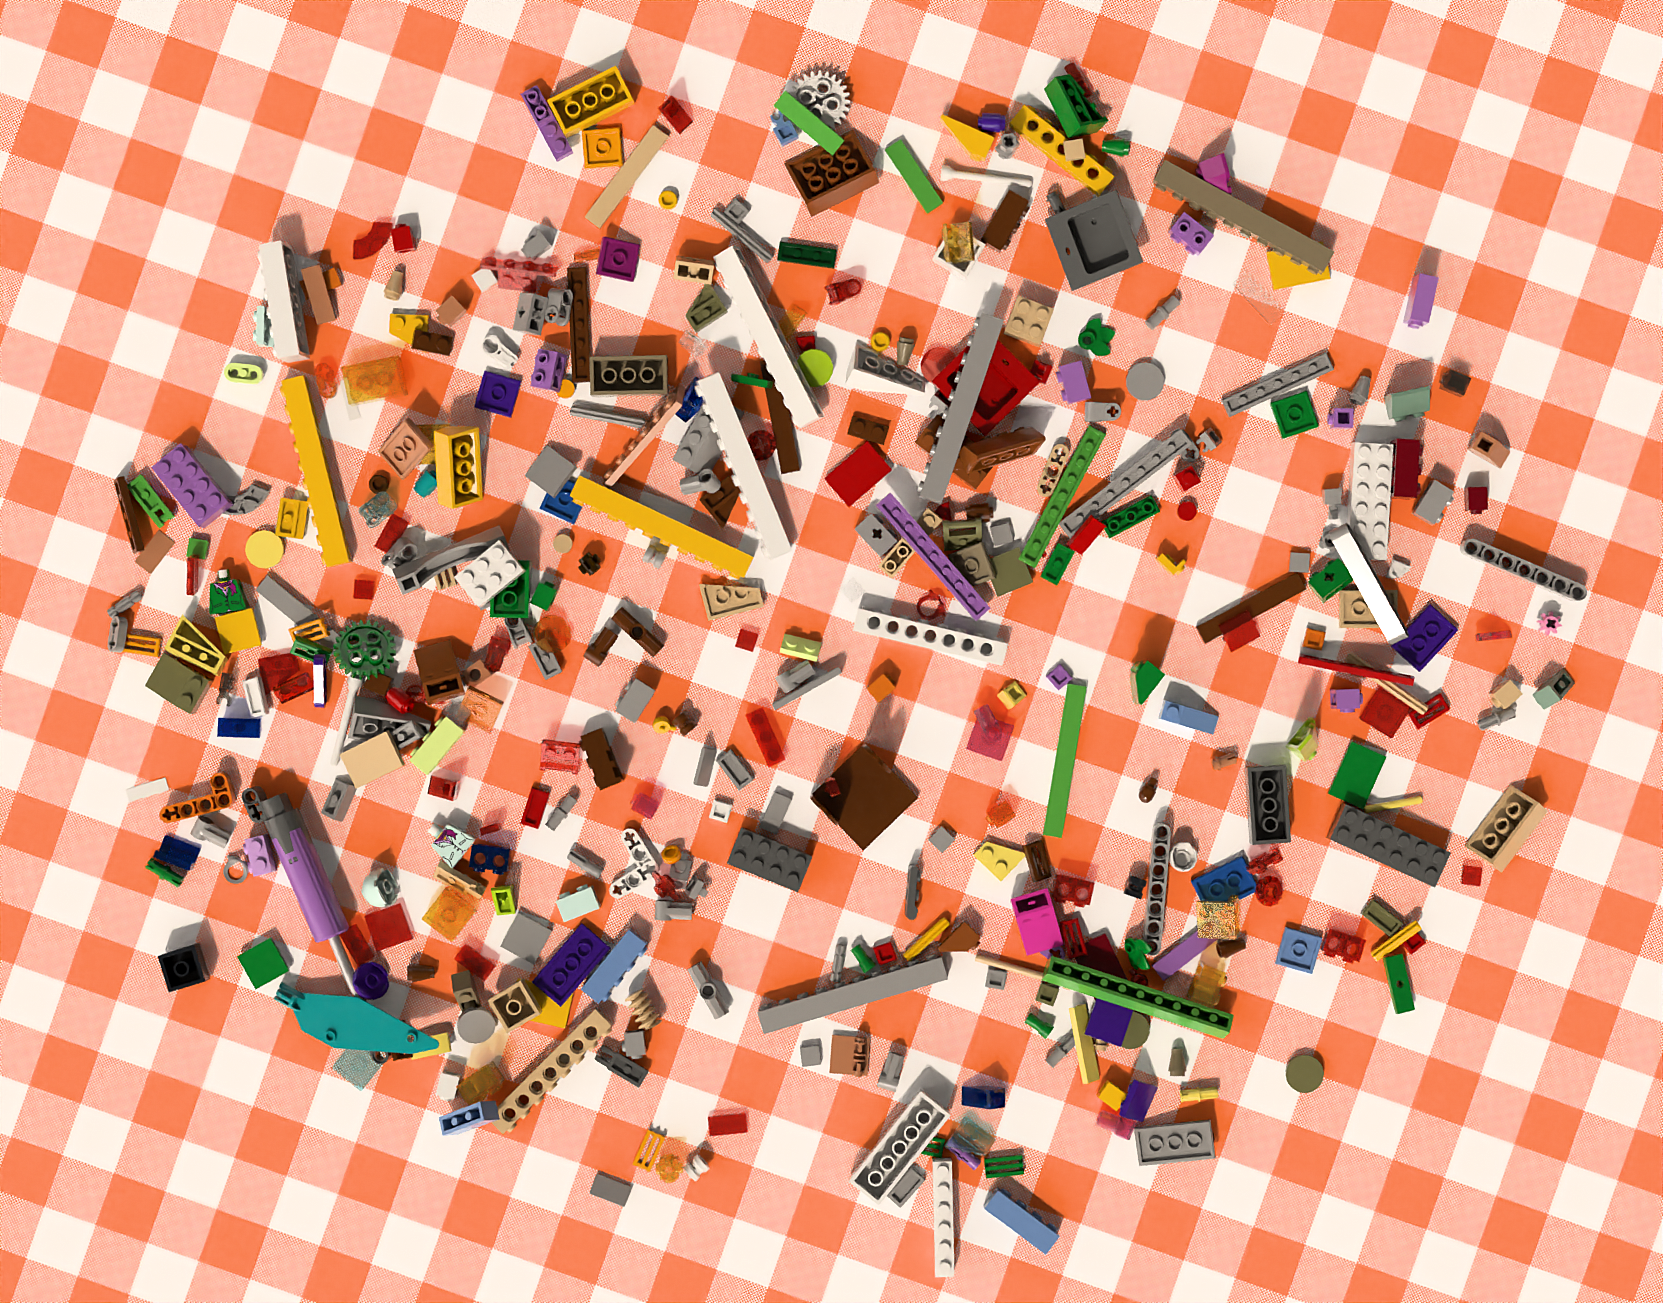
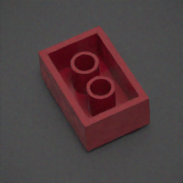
M1394 439L1390 441V444H1393L1390 499L1411 500L1417 498L1421 490V485L1418 483V475H1421L1422 465L1419 464V456H1422L1423 445L1420 444V440Z

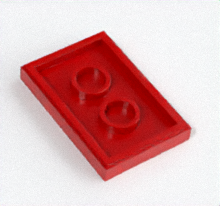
M866 441L827 475L824 480L848 507H851L890 473L892 469L869 442Z

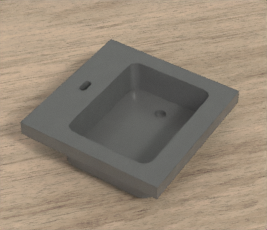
M1117 190L1045 219L1071 291L1144 263ZM1067 248L1070 250V255L1067 253Z

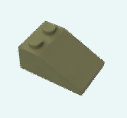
M163 652L145 686L189 714H196L214 680Z

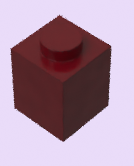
M1487 487L1464 488L1465 511H1470L1471 515L1482 514V511L1488 510Z

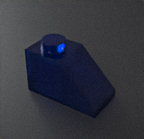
M696 376L686 387L683 405L675 414L685 423L699 411L703 403L702 396L698 397L694 387L697 385L696 381L699 380Z
M218 717L217 737L260 738L261 719Z
M962 1086L961 1105L989 1110L1004 1108L1006 1088Z

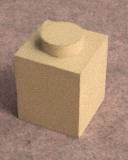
M1506 679L1489 695L1492 698L1490 700L1497 709L1499 707L1506 709L1523 694L1511 680Z

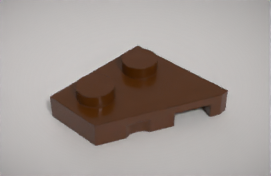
M728 476L721 481V487L718 491L706 493L699 500L723 529L741 491L738 486L734 485L731 477Z

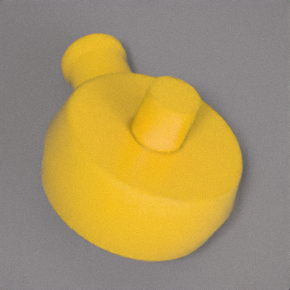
M660 716L653 721L652 726L656 733L664 734L669 730H676V727L671 725L666 717Z

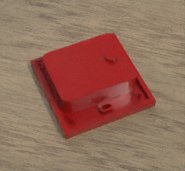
M997 340L970 422L984 436L998 425L1040 383L999 340ZM969 346L960 352L931 381L947 399L951 390L956 389L957 383L954 381L957 372H962L964 365L960 363L963 354H968ZM1002 360H1005L1008 365H1005Z

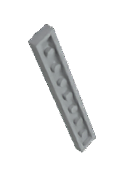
M1181 429L1063 519L1059 523L1060 527L1071 538L1090 515L1098 518L1191 446V441Z

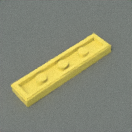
M1080 1004L1069 1008L1082 1082L1083 1084H1089L1099 1080L1100 1077L1092 1037L1084 1035L1089 1020L1086 1004Z

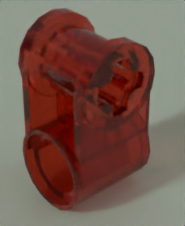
M849 279L824 287L830 299L829 306L857 298L862 293V286L857 279ZM857 284L859 286L858 291L850 293L848 291L849 285Z

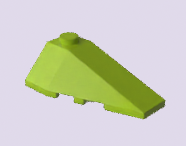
M1308 717L1285 746L1305 762L1307 760L1311 761L1317 754L1318 741L1316 723L1313 717Z

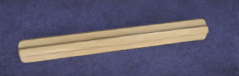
M1349 653L1345 659L1346 662L1372 667L1354 653ZM1370 678L1420 714H1424L1427 711L1428 705L1398 684Z

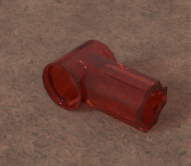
M495 635L491 636L488 654L484 663V668L488 672L495 673L500 671L504 658L509 653L510 639Z

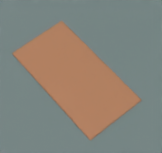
M158 530L144 548L145 550L140 553L134 562L149 574H152L175 542Z

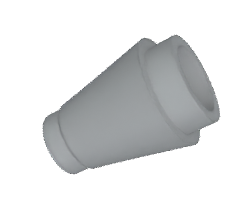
M1360 376L1349 394V401L1351 403L1363 406L1368 401L1371 382L1369 377Z

